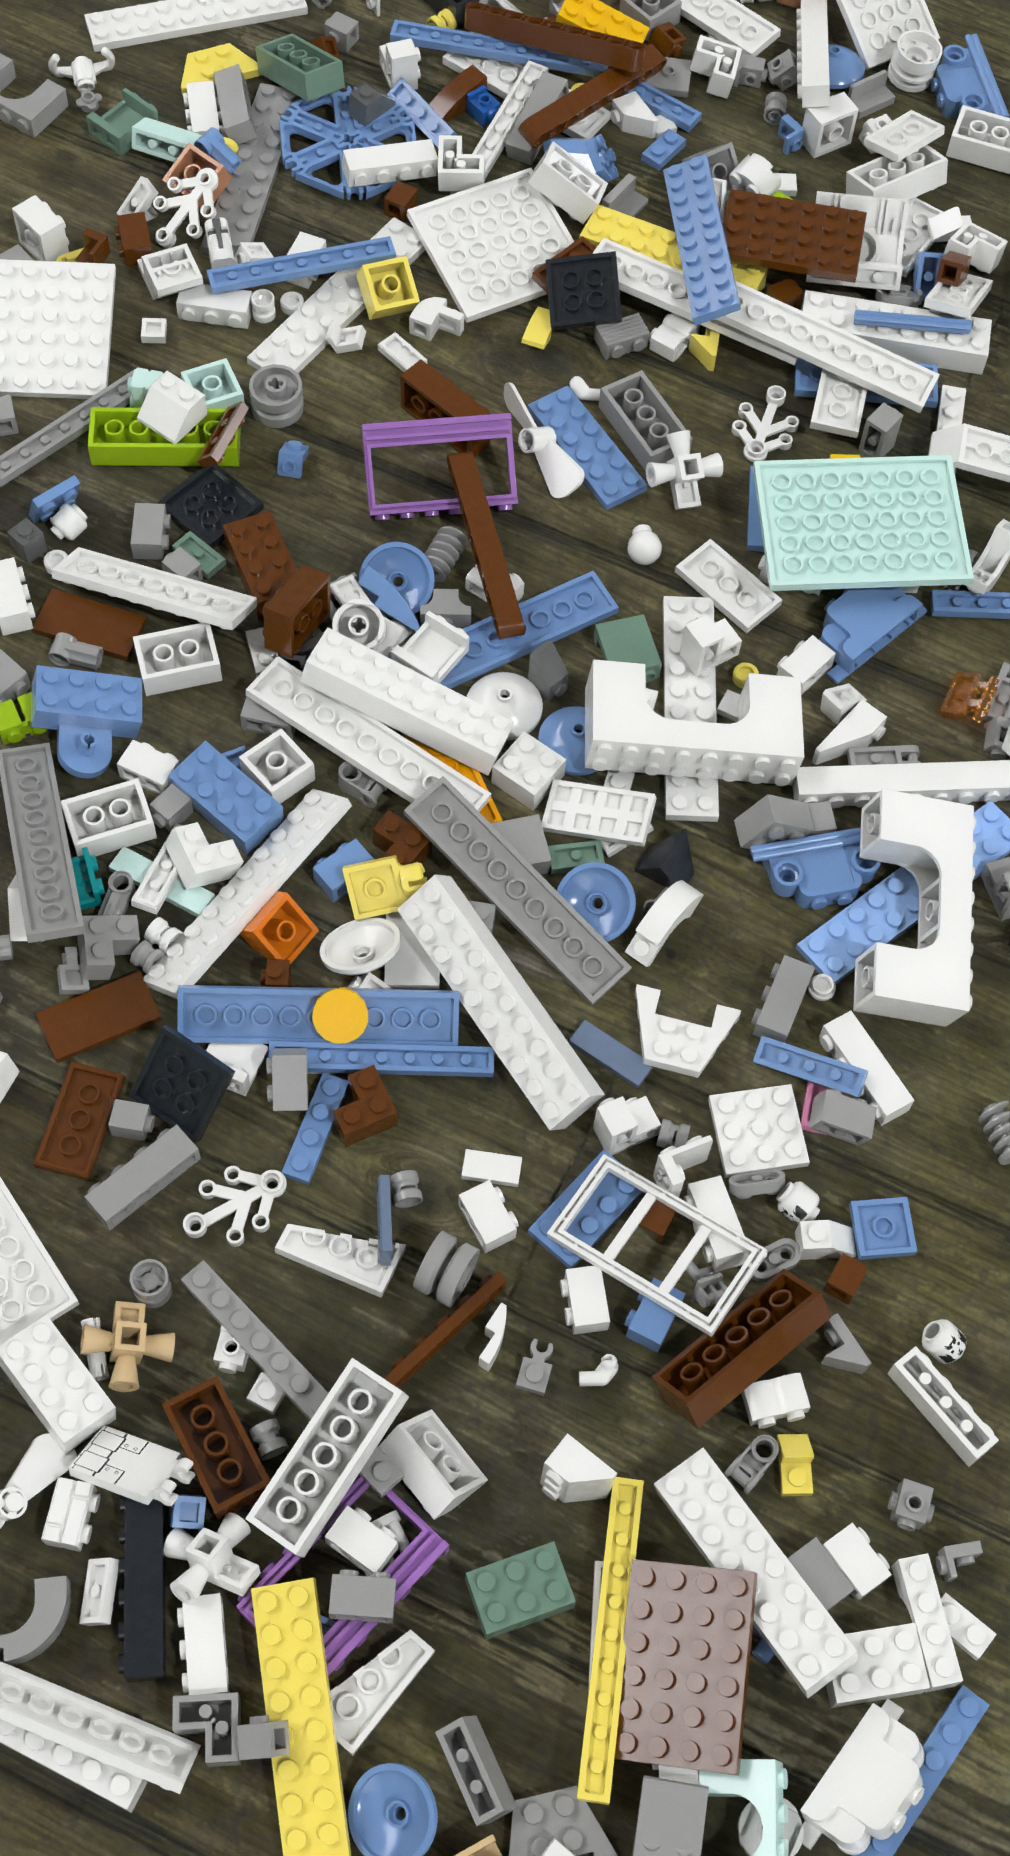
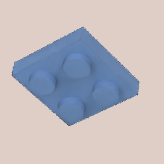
M74 475L32 499L29 517L34 523L40 520L42 522L49 520L54 512L65 503L70 505L76 503L75 500L80 487L77 477Z
M907 1197L850 1202L849 1209L858 1260L916 1255L917 1246Z

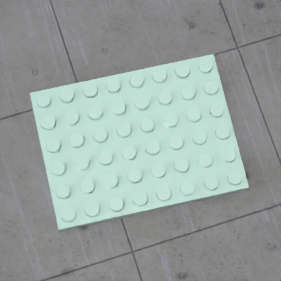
M951 455L754 461L753 473L770 591L967 585L973 583L974 575Z

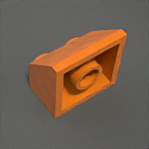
M277 891L239 934L252 949L265 958L290 960L291 964L317 934L319 929L287 892Z

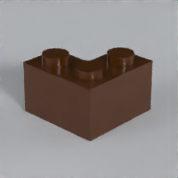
M390 810L386 812L373 828V844L386 852L382 858L396 855L398 862L402 865L417 862L423 864L432 854V842L419 829Z
M372 1065L348 1075L349 1090L355 1102L333 1110L334 1124L345 1147L397 1126V1111L375 1066Z

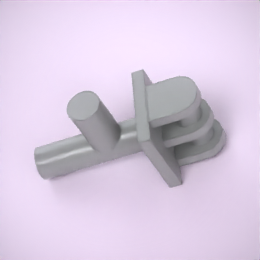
M693 1261L685 1270L696 1283L690 1301L692 1303L698 1302L702 1308L708 1307L710 1303L717 1304L727 1290L726 1285L722 1282V1273L720 1271L714 1272L712 1265L699 1269Z

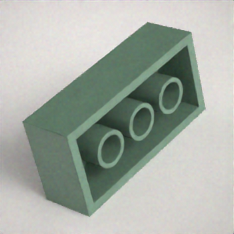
M293 33L255 47L259 73L306 101H316L318 97L334 94L337 90L345 87L342 61Z

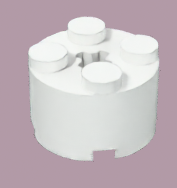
M755 153L751 156L748 154L729 174L731 189L772 196L780 188L781 179L778 173L774 175L770 170L773 167L771 163Z
M352 599L343 604L333 617L332 627L334 631L372 650H376L385 637L386 624L384 617L378 607L368 600ZM358 621H362L366 629L361 630V633H357L356 629L352 628L353 625L358 624Z

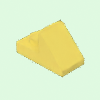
M706 327L705 335L691 334L688 349L709 371H714L720 333Z
M777 1434L781 1496H812L811 1462L814 1459V1453L808 1434Z

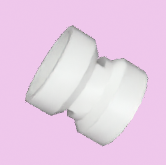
M259 289L253 292L251 295V305L254 320L259 323H268L274 320L276 311L273 293L267 289Z
M158 917L148 926L144 939L151 944H157L159 949L166 954L167 949L180 936H183V932L175 927H169L166 920Z

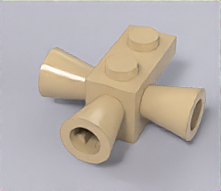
M116 1301L112 1332L86 1324L83 1326L80 1355L110 1351L109 1362H116L109 1383V1388L112 1390L132 1392L139 1389L136 1364H140L143 1355L169 1363L172 1362L175 1333L146 1336L147 1323H144L146 1304Z

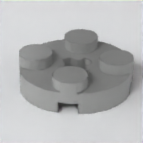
M900 284L899 291L876 289L875 299L878 302L918 308V305L922 303L923 292L917 288L915 293L910 291L911 286Z

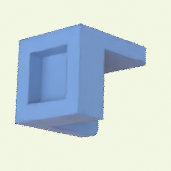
M178 1494L177 1500L172 1506H169L167 1525L173 1528L202 1529L204 1526L206 1497L202 1495Z

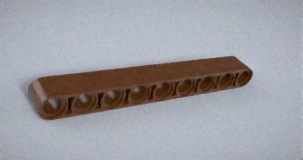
M469 2L465 5L464 28L468 31L630 72H641L644 70L646 45L643 43L479 2Z
M649 44L646 46L643 71L630 72L611 67L525 119L519 126L518 132L532 148H537L545 141L555 137L612 102L613 99L620 97L656 75L664 68L667 59L653 44Z
M473 451L448 454L447 464L497 637L499 640L525 635L524 621Z

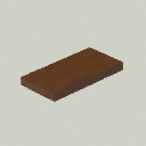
M52 588L33 625L32 631L34 634L55 639L57 633H67L74 636L79 642L103 647L104 655L128 662L135 649L133 637L142 634L148 621L147 616Z
M140 971L36 1013L57 1064L162 1020Z
M71 1061L33 1163L35 1168L90 1181L109 1128L108 1124L115 1099H119L126 1080L124 1074Z

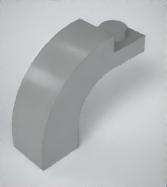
M67 1576L34 1579L35 1604L30 1618L20 1629L9 1634L0 1635V1654H4V1662L10 1666L18 1665L35 1658L44 1652L59 1636L68 1618L71 1604V1581Z

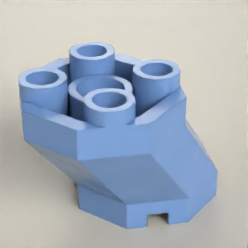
M601 134L590 139L555 137L543 143L544 153L554 141L607 183L619 177L618 170L614 165V161H616L615 153L612 148H607Z

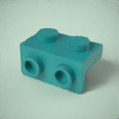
M87 847L82 848V856L71 858L81 910L102 905L100 895L105 894L101 878L96 879L94 874L95 871L99 870L95 855H89Z

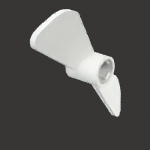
M511 382L505 383L504 400L507 408L524 428L520 431L518 437L521 450L525 453H535L550 494L553 497L564 498L569 496L582 484L585 475L584 470L556 444V434L551 427H537L514 384Z
M50 1434L40 1435L33 1440L4 1489L0 1490V1529L5 1521L20 1517L27 1508L28 1500L69 1470V1466L77 1458L74 1449L64 1454Z

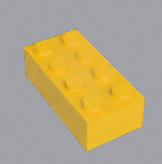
M565 0L555 19L556 22L640 43L644 42L650 29L641 22L632 19L599 0Z

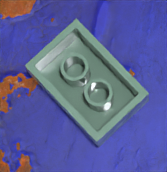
M554 1541L472 1570L465 1575V1581L485 1640L573 1609L576 1603Z

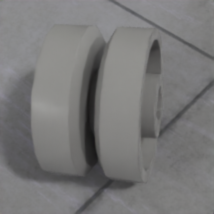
M277 364L264 366L253 374L249 383L251 411L254 418L260 424L270 428H283L298 421L303 414L304 408L303 385L299 374L290 367Z
M441 1231L431 1244L419 1267L413 1289L429 1295L437 1288L436 1300L450 1308L455 1304L469 1282L477 1263L480 1249L464 1243L456 1251L457 1237Z

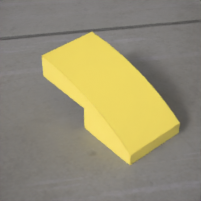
M537 307L529 321L521 343L540 349L546 347L552 333L549 309Z

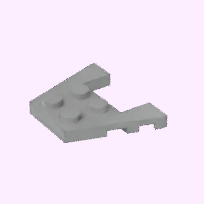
M577 1786L515 1800L518 1808L512 1811L509 1856H541L554 1837L576 1856L593 1853V1856L618 1855L587 1802L576 1800Z

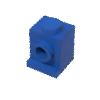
M482 85L466 95V112L482 127L491 123L501 104L487 91V87Z

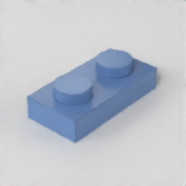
M668 129L642 153L641 160L659 171L686 146V139Z

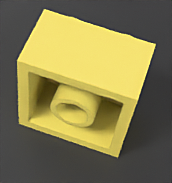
M407 256L362 265L356 274L369 320L413 311L420 302Z

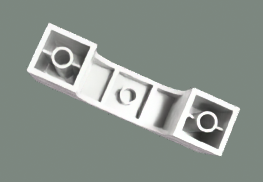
M593 660L585 688V768L597 771L614 770L622 773L638 772L648 775L662 774L672 775L673 777H698L704 780L709 778L723 779L728 782L771 783L778 786L793 784L804 759L801 683L799 677L749 673L738 700V722L722 724L664 718L655 713L647 703L645 664Z
M882 789L862 808L860 858L902 866L913 875L918 884L917 949L876 942L855 959L853 1011L946 1027L971 1009L970 983L973 978V970L970 969V959L974 949L973 943H971L974 918L971 917L975 899L974 892L972 891V881L975 876L973 855L976 849L975 841H973V831L976 826L974 806Z

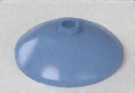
M828 44L830 89L848 88L851 84L862 80L865 73V64L860 56L847 47Z
M403 542L386 543L369 553L361 566L359 580L367 566H370L399 591L414 614L418 613L420 605H426L429 602L435 586L434 570L426 555L415 546ZM396 578L403 579V584L399 587L394 584ZM360 586L369 600L375 604L378 596ZM380 610L384 617L393 618L390 615L383 612L382 610Z
M565 707L549 715L540 728L538 741L566 759L565 774L580 776L596 772L597 770L585 768V707ZM574 730H580V731H582V732H581V733H577V732H575Z
M600 862L579 865L568 872L558 886L557 892L606 942L614 940L624 933L633 920L636 910V897L633 886L626 875L614 866ZM597 898L603 901V906L599 909L594 904Z
M400 1763L381 1764L368 1770L356 1783L349 1800L348 1822L352 1838L364 1856H424L434 1840L438 1822L437 1805L429 1784L416 1770ZM402 1807L405 1809L406 1812L405 1818H403L401 1815Z

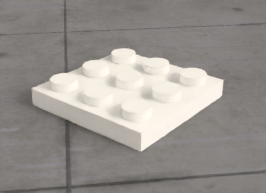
M791 1084L709 1095L708 1102L725 1178L739 1173L766 1169L785 1170L809 1165L810 1161Z

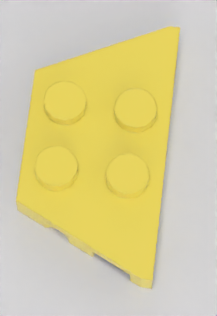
M228 43L187 54L181 92L182 95L187 93L186 83L213 81L215 83V72L239 64L245 79L262 76V74L258 71V63Z

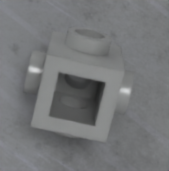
M790 49L767 63L769 70L767 76L773 86L777 85L781 91H784L797 82V57Z
M904 1478L898 1485L897 1492L892 1491L887 1507V1509L892 1510L890 1520L897 1522L899 1528L908 1531L919 1530L926 1522L930 1523L935 1505L930 1504L934 1488Z

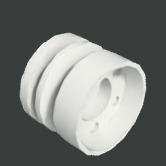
M910 30L903 33L897 41L894 55L888 66V77L891 83L903 91L913 93L928 88L942 55V45L939 40L923 30Z

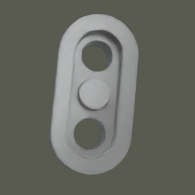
M778 1169L739 1173L729 1178V1192L739 1199H748L753 1195L778 1194L786 1186L785 1173Z
M783 1238L764 1247L768 1250L767 1256L761 1262V1265L765 1267V1271L759 1272L756 1270L751 1279L757 1282H766L782 1269L788 1271L794 1268L801 1258L799 1244L792 1239ZM787 1252L790 1255V1259H783L780 1253Z

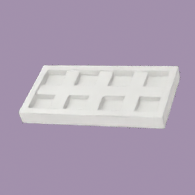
M553 779L541 824L544 832L644 847L657 798L652 793Z

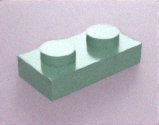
M191 531L172 545L173 552L178 547H181L200 562L202 574L208 580L226 565L224 557Z
M600 840L548 846L552 860L551 874L568 873L575 867L585 863H605Z

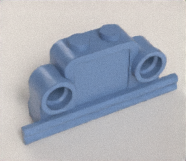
M968 34L964 37L968 48H963L959 45L945 47L941 65L937 67L935 78H932L930 82L931 91L936 95L937 106L941 109L942 114L946 118L956 119L959 117L964 105L1010 118L978 35Z
M898 587L845 589L842 596L838 599L830 600L824 608L826 611L823 623L824 629L819 640L836 653L834 661L837 663L834 668L827 672V677L838 685L926 614L928 610L922 606L923 604L914 596L906 595Z
M861 827L754 845L749 848L753 862L762 861L764 869L768 873L773 891L781 897L794 895L797 905L805 909L812 908L818 910L831 904L846 905L851 903L856 898L861 884L870 882L881 864L879 861L860 858Z

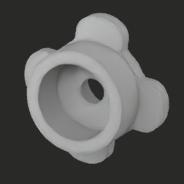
M83 90L81 97L76 100V105L81 107L84 112H95L99 108L98 102L102 100V96L99 93L94 94L92 91Z

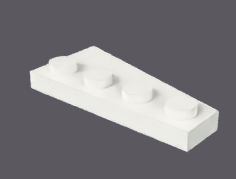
M287 1224L275 1246V1253L382 1298L405 1252L406 1245L399 1243L392 1245L391 1266H380L377 1239L369 1238V1241L352 1238V1235L341 1233L339 1236L325 1233V1230Z

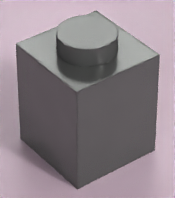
M25 518L7 531L12 551L27 564H30L47 551L43 532L29 519Z

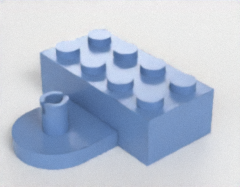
M37 665L32 680L31 727L57 730V757L61 766L68 773L79 778H94L101 775L107 769L112 757V736L137 738L142 725V678Z

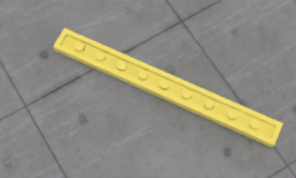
M616 1477L611 1491L577 1801L609 1805L626 1653L623 1638L632 1559L636 1560L643 1480Z

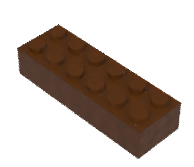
M782 1269L726 1315L712 1337L704 1333L652 1376L663 1402L699 1429L831 1318L822 1293L786 1269Z

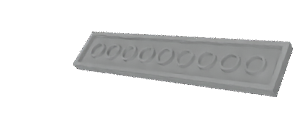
M260 83L252 104L257 138L238 145L237 155L242 159L241 164L231 174L232 179L219 196L215 206L217 214L213 219L221 217L227 220L234 256L240 242L254 241L282 161L279 132L280 116H285L286 108L290 104L303 99L284 87ZM205 233L201 244V253L209 254Z
M50 743L0 750V777L27 942L33 943L85 934Z
M444 776L404 810V815L491 904L496 905V909L591 1006L631 970L632 967Z

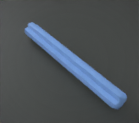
M855 310L853 316L854 324L957 334H970L972 328V321L967 319Z

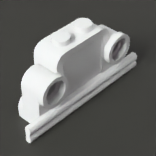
M887 1699L881 1708L874 1703L871 1705L800 1811L805 1820L803 1823L804 1837L802 1844L809 1850L812 1849L823 1833L834 1841L842 1852L849 1855H858L868 1848L871 1836L878 1840H884L889 1838L893 1832L898 1833L906 1821L905 1813L911 1804L915 1806L921 1800L925 1789L922 1787L923 1781L919 1768L924 1762V1750L916 1734L898 1722L904 1709L891 1700Z

